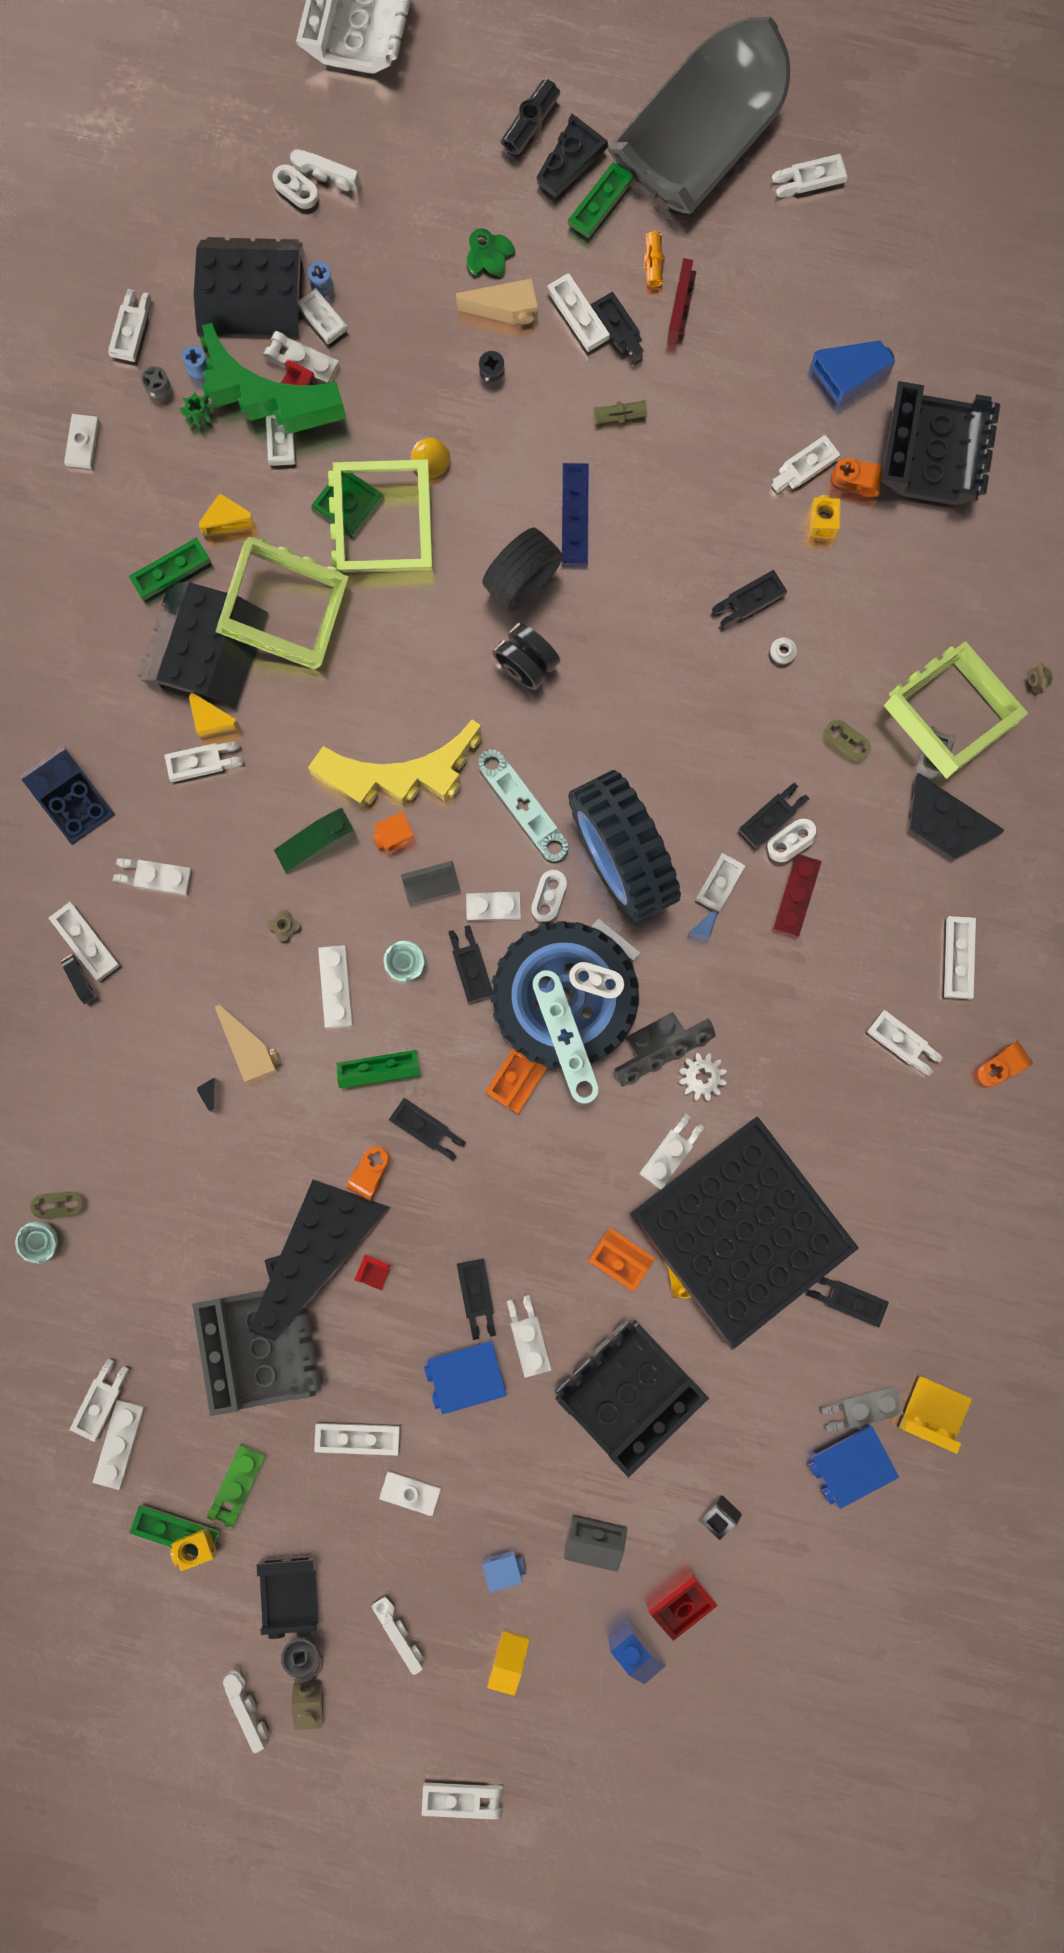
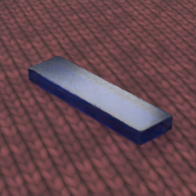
M563 463L562 566H588L589 463Z

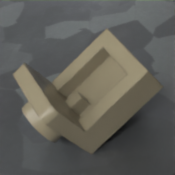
M321 1681L309 1683L296 1682L293 1684L291 1707L294 1730L323 1728Z

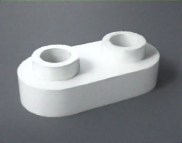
M281 165L274 170L273 182L275 188L301 209H309L317 203L318 192L315 184L293 166ZM285 180H290L288 184L283 183ZM305 195L310 196L307 199H302V197Z
M799 819L775 834L768 841L769 856L774 861L786 862L812 845L817 838L815 824L808 819ZM803 833L808 834L807 837H799ZM781 848L786 849L784 852H778Z
M549 870L540 879L531 907L532 915L538 922H552L558 915L567 887L564 874L558 870ZM556 881L558 887L550 889L548 886L549 882ZM542 906H548L550 908V912L548 914H542L540 912V908Z
M587 962L575 964L569 974L570 982L575 988L605 998H616L624 989V980L619 973ZM582 971H587L589 974V979L585 982L579 979V974ZM609 979H613L616 983L613 990H608L605 987V983Z

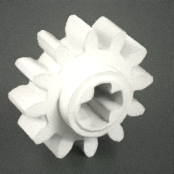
M696 1053V1062H692V1060L687 1058L685 1063L689 1068H681L679 1070L682 1075H685V1078L681 1079L679 1084L688 1085L684 1094L687 1095L691 1091L695 1092V1101L700 1098L701 1094H704L706 1101H709L711 1098L710 1092L717 1096L721 1093L717 1085L725 1086L727 1083L725 1080L720 1079V1076H723L727 1070H718L717 1067L720 1065L721 1060L719 1059L712 1063L710 1061V1053L705 1057V1060H702L701 1055ZM699 1070H703L704 1074H709V1078L706 1080L707 1084H703L702 1080L696 1079V1076L699 1075Z

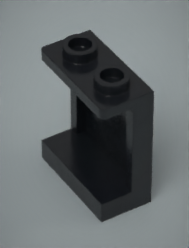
M316 1556L260 1560L256 1566L257 1576H260L261 1635H268L269 1639L283 1638L285 1633H296L297 1637L313 1635V1631H317L320 1627Z

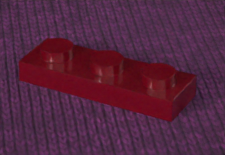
M683 258L667 342L677 343L679 334L684 335L687 318L682 317L684 310L689 311L692 295L687 294L689 286L694 287L697 272L692 270L693 260Z
M800 854L794 856L772 931L799 938L822 861Z

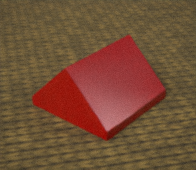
M691 1569L646 1604L650 1615L673 1641L718 1606Z

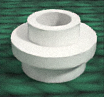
M785 637L776 639L770 648L772 659L780 664L790 663L797 653L795 643ZM782 646L787 647L788 653H781L779 648Z

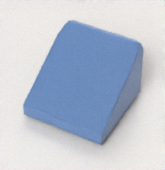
M712 911L689 932L688 936L707 942L711 936L717 912Z

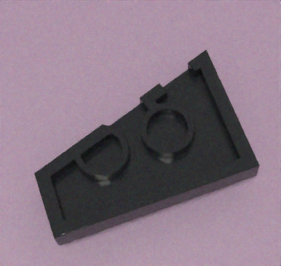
M571 113L565 131L560 133L554 151L548 155L536 177L538 185L556 198L609 147L608 140Z

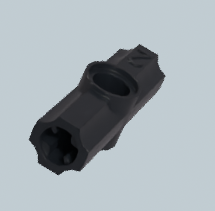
M549 79L541 80L529 99L520 104L518 115L500 140L506 151L513 155L520 154L531 136L540 131L543 119L560 96V90L554 82Z

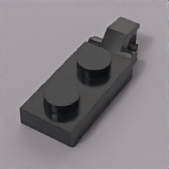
M612 291L592 303L591 307L609 332L610 338L617 349L622 353L627 351L634 363L642 359L644 350L639 344L642 342L640 331L614 292Z

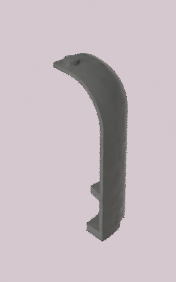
M751 17L734 22L711 35L687 57L607 148L616 163L642 182L640 188L655 199L657 196H660L668 201L667 206L669 208L691 214L777 116L785 102L789 89L790 60L776 22L772 17Z

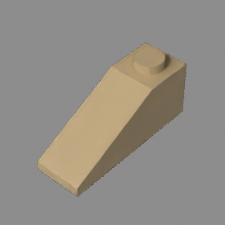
M532 278L456 293L457 309L461 312L510 324H529L533 320L538 319V305Z
M221 1005L215 1006L244 1082L251 1084L277 1073L276 1065L280 1064L276 1051L274 1049L270 1050L265 1043Z

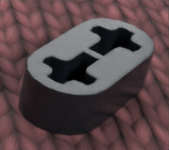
M71 954L60 960L80 1001L86 1004L96 999L95 991L76 956Z

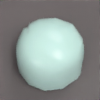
M405 940L392 944L386 950L383 959L385 970L392 978L400 981H410L420 976L426 963L424 952L417 944Z
M40 1221L30 1222L18 1231L15 1240L17 1253L25 1261L38 1264L52 1258L59 1243L57 1233L51 1225Z

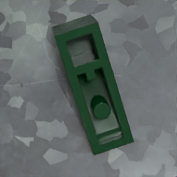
M341 807L310 824L275 848L274 852L287 874L357 838Z

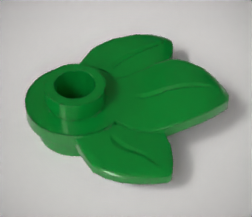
M483 228L476 229L469 237L470 251L466 257V263L473 275L478 274L484 268L491 274L502 277L506 265L505 257L515 253L514 245L503 235H492ZM480 237L484 238L486 244L480 245L477 239Z

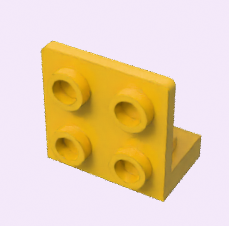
M920 1376L898 1428L957 1454L961 1443L957 1442L956 1438L970 1406L971 1398Z

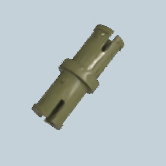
M645 400L622 404V401L616 402V405L593 408L595 424L612 421L623 423L626 419L647 417Z

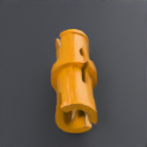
M651 231L646 234L647 254L644 257V263L647 265V285L650 287H660L663 285L662 268L665 263V256L662 253V234L658 231Z

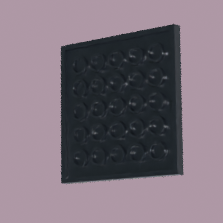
M758 1116L629 1213L731 1350L739 1346L859 1249Z

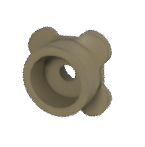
M1038 663L1036 668L1029 670L1028 680L1033 692L1040 693L1042 688H1048L1052 684V672L1043 663Z
M282 909L275 919L268 921L267 927L277 934L278 940L286 941L294 931L299 930L300 924L297 920H293L290 917L288 910ZM285 923L286 927L282 928L281 924Z

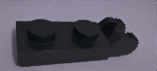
M772 570L729 594V597L716 604L712 611L714 615L719 614L733 605L736 612L726 616L720 622L723 628H727L736 623L740 618L742 620L785 596L788 591L775 570Z
M795 782L781 794L778 793L739 828L738 831L756 850L794 817L797 811L809 801L810 798L804 795L793 806L786 802L785 799L794 794L799 787Z
M470 925L464 926V933L470 946L461 949L458 945L457 934L454 930L448 931L454 949L452 953L468 1004L488 998L493 993L479 945L475 943Z
M406 1098L402 1099L389 1118V1121L433 1151L436 1149L452 1161H454L456 1155L448 1148L445 1149L439 1145L442 1138L447 1136L453 1143L462 1147L466 1143L463 1139L449 1131V1127Z
M484 1258L457 1263L466 1318H469L473 1340L479 1339L480 1335L475 1317L486 1315L487 1331L490 1337L496 1336L492 1315L494 1314Z
M823 1277L817 1283L833 1288L830 1297H826L815 1290H809L807 1296L826 1303V1306L878 1328L889 1304L884 1299L836 1280L835 1282L826 1277Z

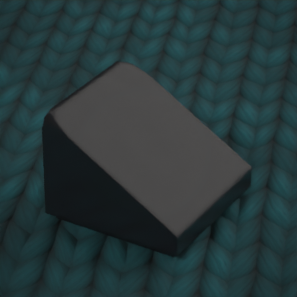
M212 1078L197 1087V1092L208 1111L216 1113L219 1108V1080Z
M720 1496L699 1521L720 1540L738 1524L742 1514L724 1496Z

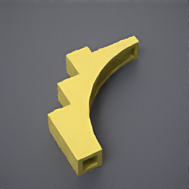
M471 720L459 735L442 748L424 757L403 763L374 764L359 762L343 757L323 746L308 766V769L317 779L362 809L366 804L370 805L375 800L378 794L377 788L402 805L407 800L412 801L419 791V787H417L419 784L443 801H446L449 796L454 797L461 786L459 774L454 770L462 768L467 760L466 753L471 747L475 749L481 741V725Z

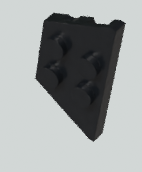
M918 773L914 778V793L911 801V818L909 819L908 832L951 861L962 857L1004 832L1003 828Z

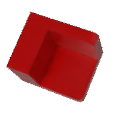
M289 359L286 360L284 365L287 373L281 383L290 385L317 384L314 372Z
M365 1254L354 1281L362 1282L382 1291L393 1265Z

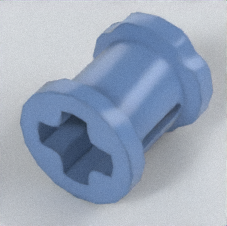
M321 261L312 263L308 268L311 289L317 288L322 296L327 295L333 287L330 267Z
M195 345L184 349L182 360L186 365L188 374L195 379L205 377L203 371L209 369L204 351L201 347Z

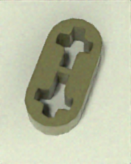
M841 720L831 721L824 731V738L829 745L854 762H860L867 758L871 751V744L866 737ZM840 728L842 730L840 734L842 737L833 738V731L831 729L836 730ZM859 743L862 744V751L864 753L859 752L858 754H855L853 752V745L857 746Z
M78 1192L41 1194L33 1198L30 1209L32 1214L40 1219L73 1217L83 1212L85 1199ZM71 1196L73 1200L78 1201V1206H74L72 1212L68 1207H61V1203L69 1202ZM43 1199H45L46 1203H55V1208L46 1209V1214H44L43 1210H38V1205L43 1204Z

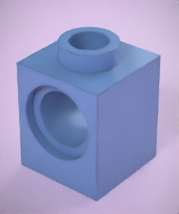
M515 1551L491 1557L482 1562L490 1593L523 1583L522 1575L527 1574L523 1558H517Z

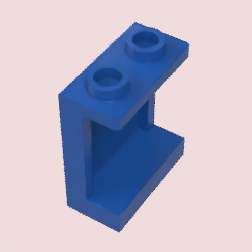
M493 1340L428 1358V1365L424 1366L428 1382L433 1381L436 1391L431 1393L435 1409H441L442 1415L507 1396Z
M870 1424L858 1428V1432L817 1454H810L813 1461L809 1463L811 1471L816 1479L822 1478L826 1486L822 1491L830 1505L835 1503L839 1509L899 1478L873 1426Z

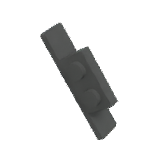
M671 1012L627 1036L626 1040L636 1057L614 1069L619 1084L625 1086L633 1083L643 1075L658 1070L667 1062L682 1057L693 1048L709 1042L716 1036L711 1020L708 1018L685 1030L675 1014Z

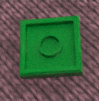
M342 473L344 532L354 538L383 500L384 495L353 473ZM328 483L311 505V509L332 524H335V513H330L329 497H334V487H329Z

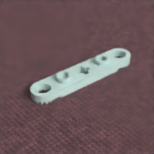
M489 749L484 751L480 755L478 762L481 773L543 856L554 862L562 860L567 855L568 843L557 826L504 756L496 750ZM489 757H495L500 763L497 769L488 770L484 765L485 760ZM521 799L523 802L528 800L530 802L528 804L529 810H518V800ZM551 841H558L562 844L563 848L560 853L554 855L548 852L547 845Z
M541 971L534 977L533 989L573 1098L580 1103H589L597 1097L599 1087L559 976L552 971ZM545 976L553 978L555 982L554 989L548 993L543 992L539 987L540 980ZM562 1029H566L567 1032H572L574 1037L570 1038V1044L568 1045L564 1041L558 1040V1036L562 1035ZM581 1081H587L592 1085L593 1091L590 1096L582 1097L578 1094L577 1085Z

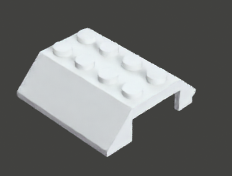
M306 0L296 43L325 65L374 74L389 67L391 61L397 59L401 44L399 39L402 38L406 23L404 16L408 14L411 0Z

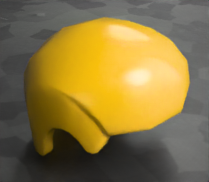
M424 438L417 442L412 449L410 460L428 459L429 478H436L443 475L449 467L450 453L440 440Z

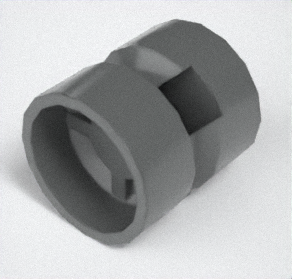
M304 1638L294 1639L284 1647L281 1653V1664L284 1671L293 1681L309 1683L319 1675L322 1669V1658L316 1647L309 1640Z

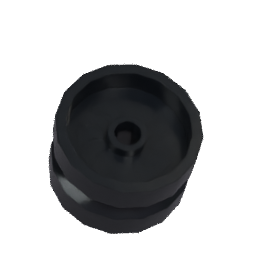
M519 622L508 632L509 641H500L492 650V654L502 668L514 679L529 689L537 690L545 680L544 672H552L560 663V657L541 635Z

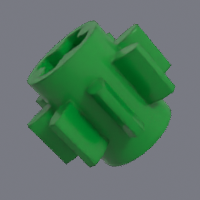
M193 392V396H190L188 399L183 398L185 407L180 408L182 416H186L185 420L188 425L194 423L201 428L202 424L211 422L209 413L214 412L212 404H208L209 400L208 398L206 399L205 395L200 397Z

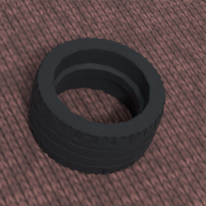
M532 527L518 535L500 552L486 571L482 584L502 606L509 611H514L527 603L545 586L560 566L563 554L544 533Z

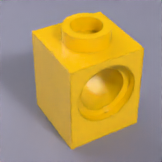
M830 495L814 498L810 507V537L836 538L840 529V499L833 498ZM826 512L831 518L823 519L819 513Z
M209 1528L180 1538L171 1544L173 1548L170 1550L171 1559L175 1566L179 1565L181 1572L212 1560L218 1555ZM191 1543L197 1546V1557H190L186 1553L187 1544Z

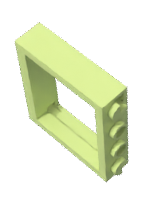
M428 459L333 462V471H328L329 487H334V497H329L330 513H335V524H330L331 540H336V550L331 552L332 566H337V571L341 573L433 570ZM418 471L421 559L345 561L342 473Z
M248 537L243 543L215 632L315 670L322 664L349 576L336 571L335 567L328 566L326 568L321 566L313 558L296 556L288 548L271 546L263 538L259 540L254 537ZM250 554L332 586L313 650L230 619Z
M966 641L956 649L953 646L949 647L942 654L943 658L941 660H938L937 657L924 667L926 671L922 674L919 670L906 680L908 684L904 687L902 684H899L889 693L891 698L884 705L946 779L1016 726L1028 714ZM953 664L958 667L1003 719L956 756L950 752L906 700Z

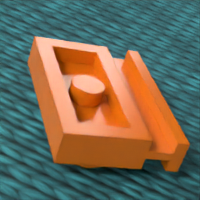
M512 1049L485 1093L519 1114L546 1072L547 1067L531 1062L523 1054Z
M609 1228L588 1262L634 1292L656 1258Z

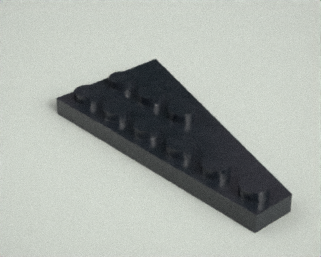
M313 1179L249 1327V1332L276 1341L296 1319L298 1313L316 1296L318 1290L325 1282H328L350 1257L365 1236L369 1235L378 1221L389 1212L390 1207Z

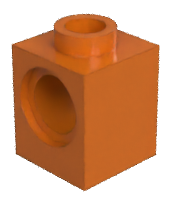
M403 811L374 824L376 833L372 834L378 849L384 847L387 854L416 841Z

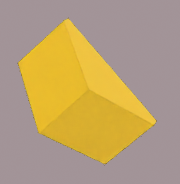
M219 493L200 520L199 527L203 536L209 537L253 528L255 524L249 511Z
M191 692L189 700L196 732L201 739L238 731L240 725L235 718Z
M507 1631L502 1632L487 1688L515 1696L522 1675L530 1638Z

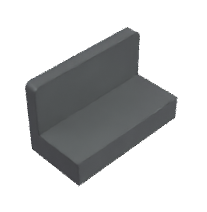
M453 861L401 874L409 906L461 892Z
M573 1516L564 1559L617 1572L623 1558L628 1529Z

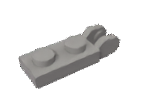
M895 1386L843 1399L840 1403L821 1408L823 1415H831L842 1410L845 1414V1420L827 1424V1432L847 1427L854 1428L904 1415Z

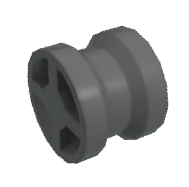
M152 366L143 372L141 380L149 397L159 400L168 396L171 384L166 372L162 368Z

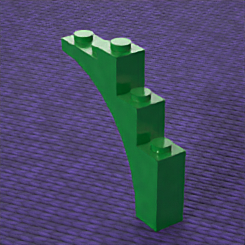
M212 323L202 325L204 337H200L204 353L209 352L210 358L206 359L209 370L203 371L206 382L201 384L206 399L211 398L214 408L239 401L241 411H247L250 421L275 415L278 426L283 424L286 435L346 418L337 382L320 385H290L260 377L241 366L228 354L219 341Z

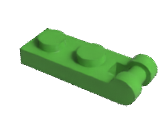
M243 1444L239 1445L214 1503L208 1512V1519L212 1521L217 1519L225 1523V1527L229 1529L234 1528L265 1460V1454ZM224 1501L233 1505L230 1513L221 1509Z

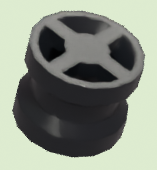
M487 351L479 359V374L485 383H499L505 375L504 359L496 351Z

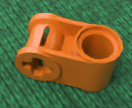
M843 458L837 463L831 475V481L840 490L858 493L865 497H877L882 483L883 466L852 458Z
M1016 1041L983 1064L978 1070V1079L983 1085L993 1087L1031 1066L1033 1062L1019 1041ZM995 1069L997 1071V1074L991 1077L989 1075V1072Z
M382 1147L367 1149L359 1165L352 1173L346 1188L371 1201L390 1164L389 1152ZM380 1152V1158L383 1160V1163L374 1166V1160L371 1159V1155Z

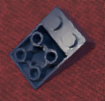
M62 745L20 775L22 782L70 844L114 814L113 810L65 745Z

